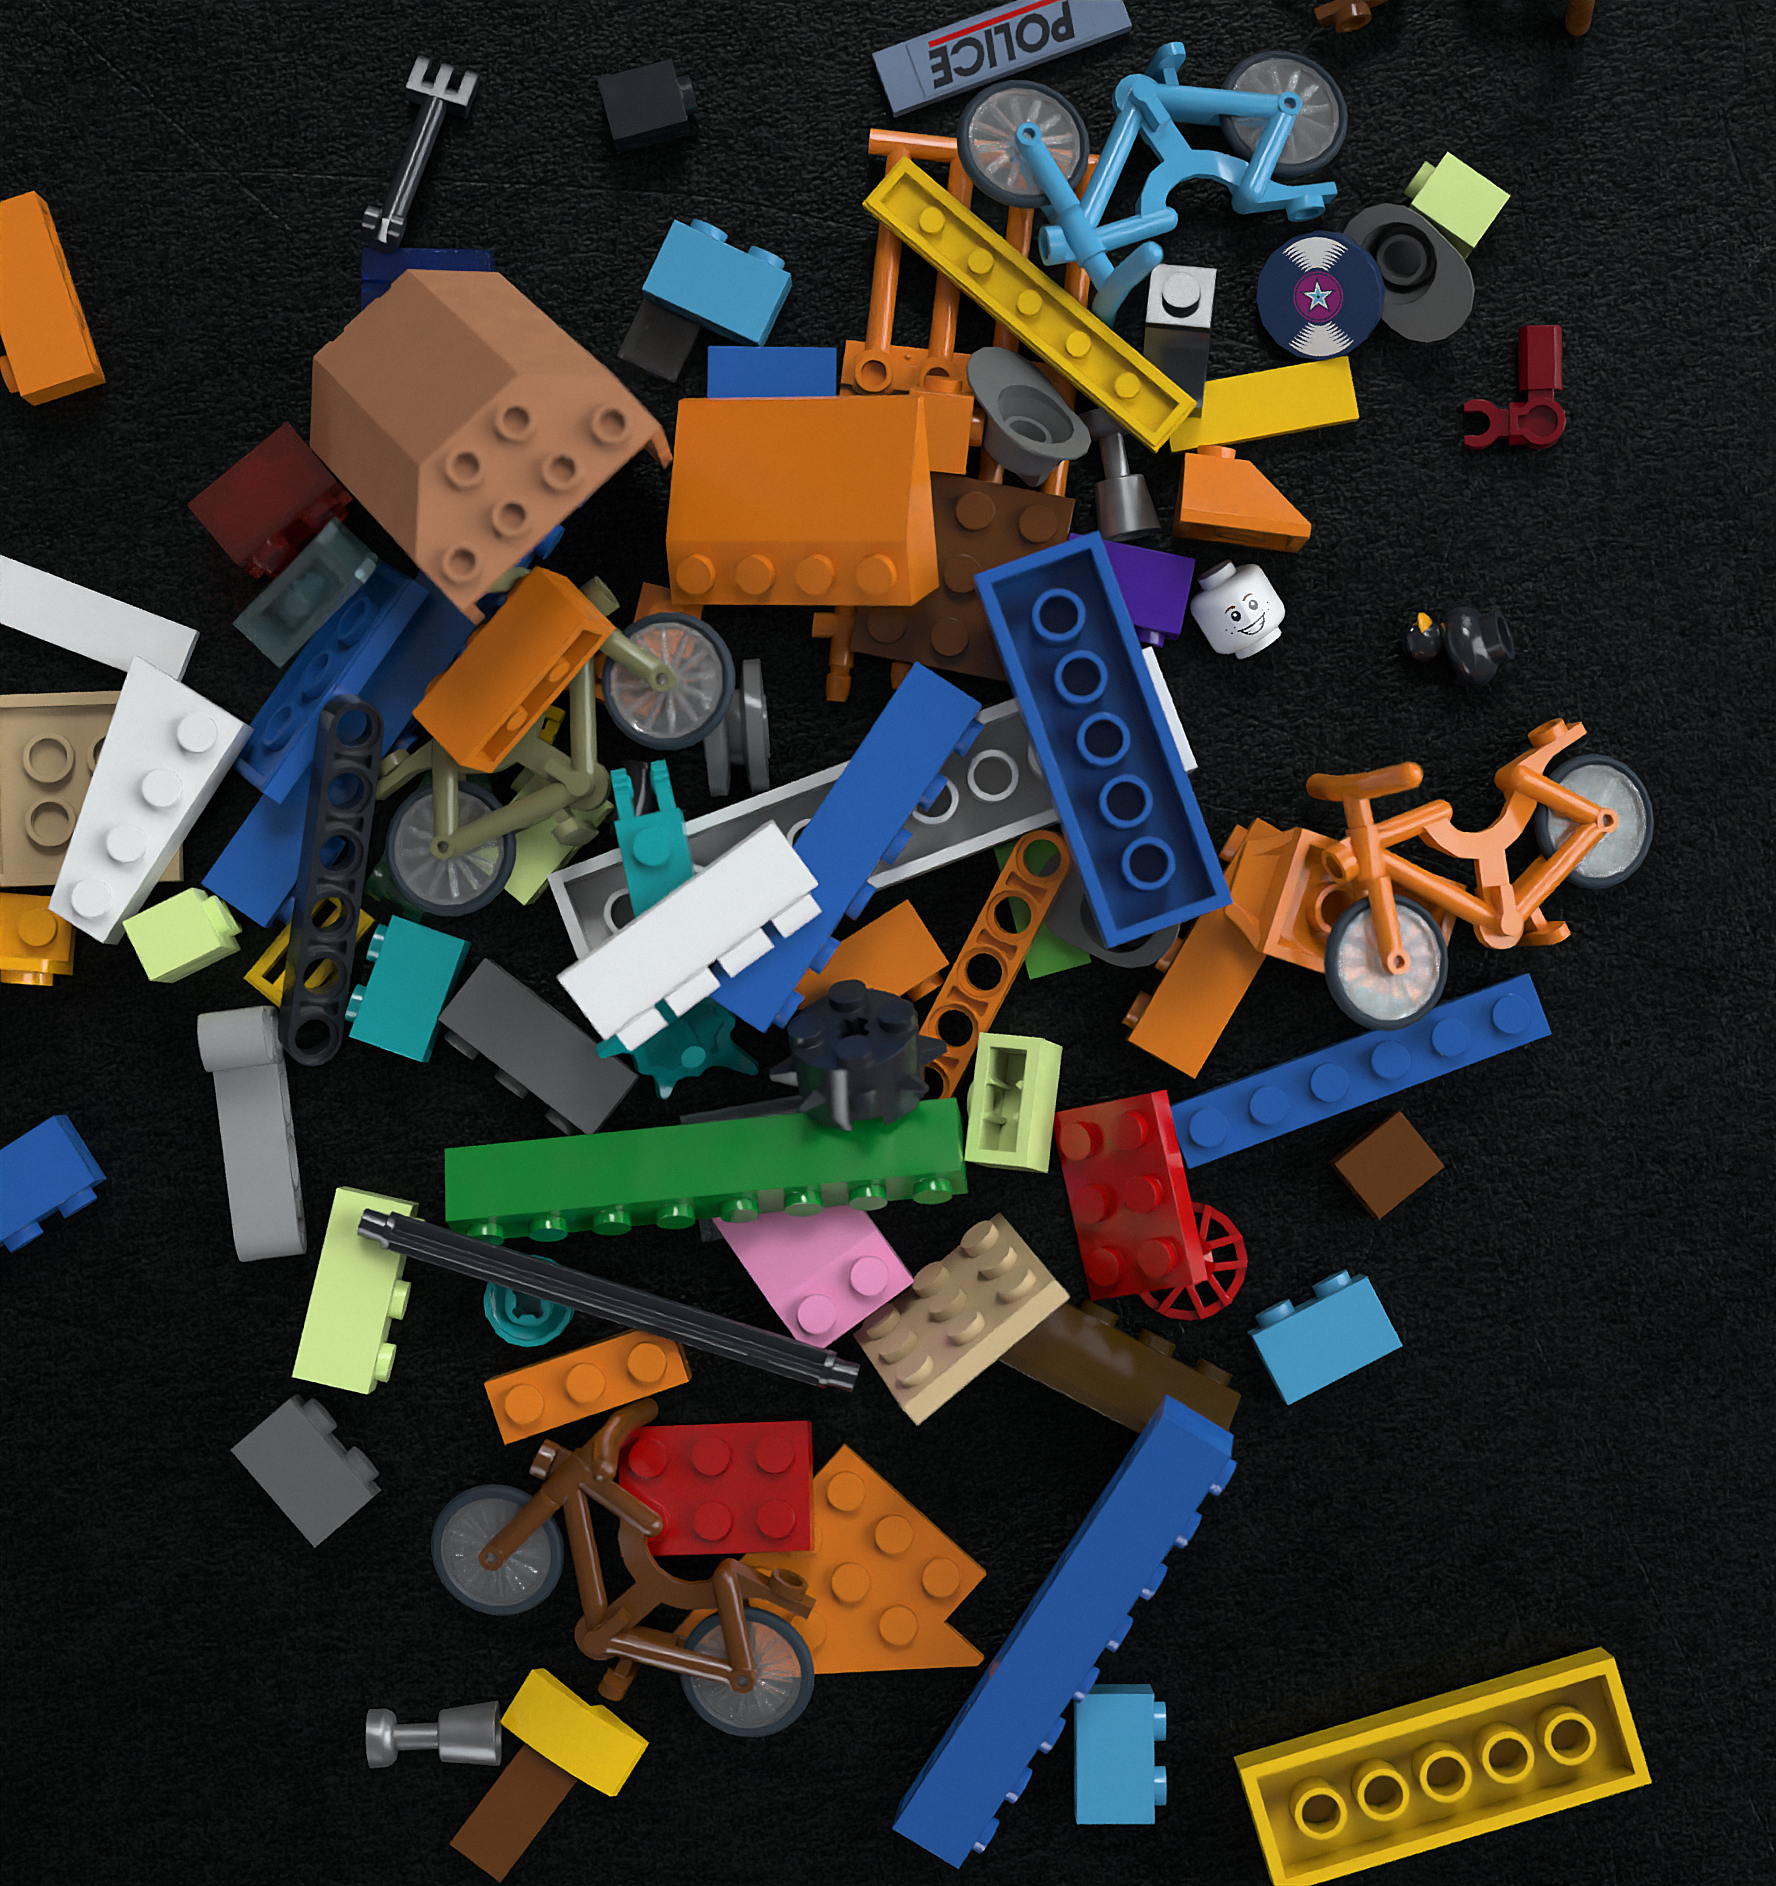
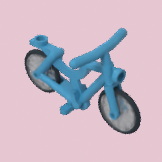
M1172 42L1161 46L1143 75L1134 74L1123 78L1114 90L1112 104L1117 118L1081 201L1078 200L1073 190L1078 186L1087 170L1090 154L1088 133L1082 118L1073 105L1060 93L1045 85L1027 80H1009L993 84L979 92L967 104L959 119L956 134L958 155L964 171L973 184L990 198L1016 208L1042 209L1051 226L1041 227L1039 231V251L1044 265L1050 266L1076 262L1079 268H1084L1098 291L1092 303L1091 313L1113 331L1118 308L1131 289L1160 264L1163 258V251L1155 242L1143 243L1115 269L1105 253L1173 230L1178 223V214L1173 208L1166 206L1165 201L1168 192L1178 183L1192 178H1208L1220 182L1228 187L1232 195L1231 205L1233 210L1242 215L1286 209L1288 220L1300 222L1316 218L1325 212L1324 204L1331 203L1337 195L1335 182L1292 187L1270 180L1272 175L1298 177L1315 172L1332 160L1345 139L1348 123L1346 103L1338 85L1320 65L1303 55L1292 52L1266 51L1254 54L1238 63L1227 75L1221 89L1181 86L1178 83L1176 73L1186 58L1184 44ZM1173 122L1221 126L1225 139L1234 152L1243 160L1211 150H1191ZM1139 133L1146 145L1149 144L1161 164L1149 174L1135 204V216L1098 227L1136 136Z

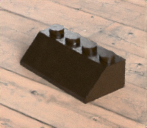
M1088 1299L1084 1300L1080 1309L1065 1301L997 1358V1360L1140 1434L1166 1394L1228 1432L1242 1396L1237 1390L1228 1386L1233 1377L1229 1372L1202 1358L1198 1359L1194 1368L1173 1358L1172 1354L1176 1345L1142 1328L1137 1338L1114 1327L1120 1317L1119 1315Z

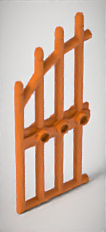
M871 128L868 154L887 156L885 176L903 155L911 161L912 159L950 163L947 191L970 210L973 182L964 171L957 150V138ZM970 140L971 152L978 167L1013 170L1011 192L1020 195H1033L1016 166L1010 164L1005 157V150L1008 144ZM1014 149L1016 154L1022 155L1019 149ZM1048 149L1063 175L1068 177L1074 166L1076 152ZM1089 154L1087 170L1075 188V195L1079 201H1081L1100 155ZM1009 206L1005 240L1029 260L1035 208ZM879 222L866 340L865 342L846 340L840 396L909 395L911 385L923 386L924 376H943L963 380L962 391L972 392L967 382L966 365L972 354L954 352L961 290L940 272H937L929 349L891 345L903 241L881 222ZM1069 262L1066 264L1064 290L1087 309L1090 278L1084 268H1079L1076 262ZM996 321L993 347H1001L1018 353L1019 339ZM1032 362L1049 379L1068 407L1075 413L1077 388L1047 363ZM974 395L973 407L983 408ZM982 438L977 479L1002 484L1004 468L986 452ZM1063 460L1050 473L1044 483L1041 484L1040 492L1065 497L1069 460ZM835 605L834 613H814L812 638H831L828 658L830 672L826 675L825 684L826 697L829 701L846 702L851 689L852 677H850L849 671L853 668L855 652H850L849 648L858 605ZM899 661L892 663L890 675L892 689L900 687L914 664Z

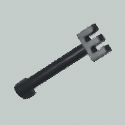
M420 55L417 57L406 85V100L420 104L421 108L382 209L368 206L362 222V236L373 250L382 254H391L399 247L407 226V213L445 114L449 113L467 118L479 86L480 74L467 70L459 91L454 90L451 87L456 74V66L442 63L435 83L427 81L431 73L432 59Z

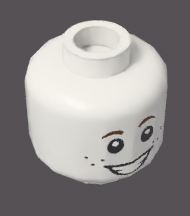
M1226 560L1213 566L1197 579L1202 589L1196 593L1191 601V612L1216 652L1221 654L1235 653L1238 659H1243L1264 649L1280 636L1281 630L1278 625L1285 616V609L1263 570L1258 565L1247 564L1235 568L1231 560Z

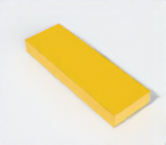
M1348 356L1206 381L1202 417H1187L1169 437L1170 455L1197 451L1199 445L1224 446L1357 421L1359 414Z

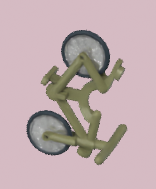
M513 566L485 593L509 592L519 578L531 573L532 570L521 566ZM594 576L579 589L605 617L619 607L612 592L597 576ZM660 612L645 616L629 625L623 632L615 627L616 629L599 648L600 651L607 655L602 670V693L605 706L614 723L629 738L641 745L657 750H676L692 746L708 737L721 724L730 709L735 692L734 665L731 654L723 639L710 625L697 617L680 612ZM594 655L569 682L571 757L539 737L546 718L545 710L492 772L497 773L519 762L552 783L551 785L503 806L493 794L479 785L467 782V774L490 773L459 765L435 738L411 756L403 748L389 754L380 761L378 775L380 780L377 782L375 797L377 800L384 801L417 774L432 770V783L413 792L399 806L390 822L386 836V860L389 873L399 891L409 902L423 911L439 916H461L486 906L503 890L512 874L516 860L517 840L515 834L551 817H554L559 824L552 831L559 844L580 847L590 842L599 834L592 821L577 819L571 811V808L581 811L598 809L608 799L612 786L609 773L603 765L597 762Z

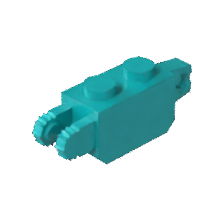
M665 760L651 762L650 780L653 792L657 795L660 812L636 817L633 803V785L631 777L627 775L625 768L611 771L613 790L620 820L614 822L635 919L696 875L683 812L680 808H676Z

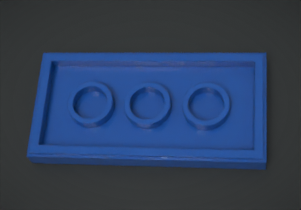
M373 555L368 556L249 726L255 730L231 767L261 792L281 804L313 759L318 719L323 707L329 700L338 695L348 693L358 695L430 591Z

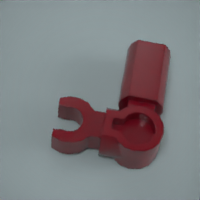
M1527 325L1518 328V392L1527 394V402H1508V409H1498L1493 403L1484 399H1473L1464 403L1463 414H1481L1488 420L1489 424L1487 432L1483 435L1464 436V447L1472 450H1482L1491 446L1497 439H1508L1509 446L1527 445L1530 448L1544 449L1549 448L1558 441L1566 424L1564 410L1559 403L1554 401V394L1563 391L1561 326Z

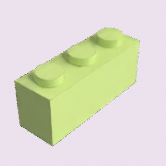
M347 1186L336 1189L292 1377L363 1394H369L374 1391L377 1380L388 1381L396 1353V1345L386 1343L392 1318L403 1319L411 1289V1282L401 1280L407 1256L380 1248L379 1242L357 1236V1230L365 1208L388 1215L395 1211L426 1222V1220L416 1218L419 1203Z

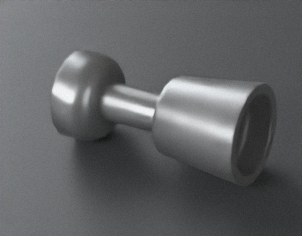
M1100 408L1080 414L1078 417L1088 428L1091 441H1098L1106 479L1097 483L1094 487L1097 524L1101 539L1122 542L1160 531L1161 527L1144 476L1140 474L1130 475L1123 436L1129 432Z
M498 1701L443 1709L439 1712L438 1723L397 1724L396 1716L392 1711L388 1709H370L366 1720L368 1764L370 1768L388 1767L397 1759L398 1750L438 1749L440 1759L443 1762L499 1766L502 1754V1724L500 1723L501 1712Z

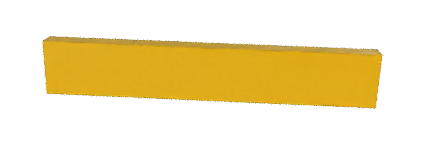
M905 155L902 156L862 203L866 211L1152 453H1157L1197 406V402Z

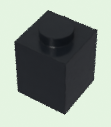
M672 59L597 79L618 154L691 134L687 115L698 113L689 75L676 78Z

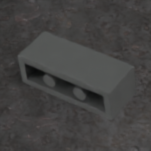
M484 958L438 1018L450 1028L443 1037L446 1041L472 1060L480 1052L500 1067L494 1077L501 1084L522 1099H525L530 1091L551 1106L544 1116L569 1136H577L581 1130L587 1135L597 1134L641 1077L639 1073L615 1055L607 1058L596 1056L595 1048L599 1042L489 958Z

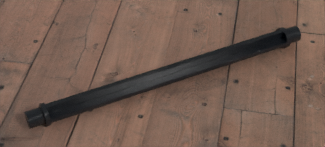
M365 1208L358 1226L357 1236L379 1242L382 1249L394 1251L799 1380L821 1389H826L828 1385L852 1393L860 1365L837 1358V1352L807 1344L411 1218L395 1211L388 1215Z

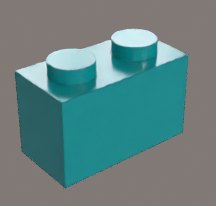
M392 915L388 927L379 924L372 937L366 958L368 961L375 963L367 987L357 984L346 1010L345 1020L353 1023L349 1037L420 1062H429L443 1024L438 1018L452 999L471 942Z

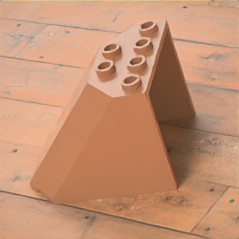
M407 269L391 284V288L384 295L372 301L344 327L342 334L333 342L329 341L313 356L310 448L477 627L489 622V620L473 603L642 446L664 470L673 463V457L663 430L655 419L608 370L498 272Z

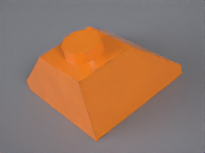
M1199 445L1197 454L1185 453L1181 461L1172 537L1297 553L1310 538L1311 524L1250 461L1235 459L1236 451L1234 449L1214 445Z

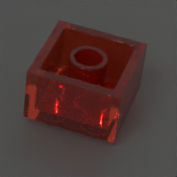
M286 422L188 503L187 506L236 565L257 580L264 573L272 578L285 570L299 556L295 547L313 532L318 537H321L338 526L348 515L344 506L354 498L310 448L308 443Z

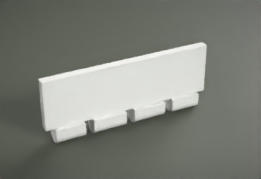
M770 820L557 977L603 1039L606 1040L616 1033L631 1052L668 1025L654 1006L662 998L666 1000L679 1017L721 986L707 965L718 959L732 978L772 949L774 945L760 928L763 924L771 919L782 936L787 938L821 913L822 910L808 893L818 883L774 822Z

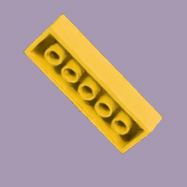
M1602 1647L1234 1757L1273 1886L1314 1885L1652 1783L1614 1657Z

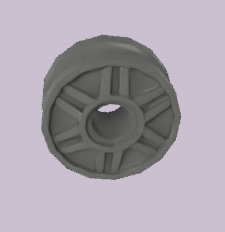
M760 659L743 660L740 686L734 692L730 709L721 724L708 737L703 739L711 797L728 796L732 767L745 766L748 783L753 794H762L769 791V727ZM718 662L702 663V723L712 713L721 692L722 673Z

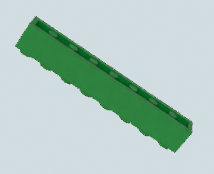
M956 1098L920 1101L913 1111L894 1123L884 1125L882 1116L869 1120L851 1121L853 1131H842L823 1126L806 1113L449 1148L445 1149L446 1222L452 1231L501 1245L504 1243V1239L529 1236L535 1241L552 1242L566 1238L568 1232L593 1230V1232L600 1235H621L629 1232L631 1226L657 1224V1226L665 1229H683L692 1226L695 1220L721 1218L723 1221L730 1223H745L757 1219L761 1213L781 1211L790 1216L807 1217L821 1213L823 1207L849 1205V1207L856 1210H876L886 1206L888 1201L913 1199L922 1204H938L950 1200L954 1194L968 1193L966 1162L964 1161L963 1121Z

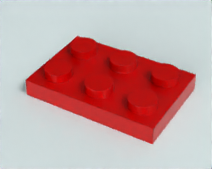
M1167 1090L1055 1112L1053 1129L1091 1301L1192 1285L1208 1280Z
M811 1421L640 1427L632 1431L620 1446L619 1486L657 1512L663 1520L662 1532L655 1537H648V1548L652 1556L815 1551Z

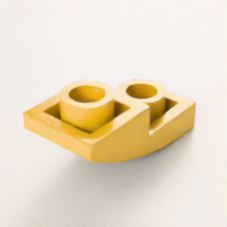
M545 1668L533 1669L500 1721L502 1725L550 1761L610 1797L617 1796L649 1742L605 1706L588 1705Z

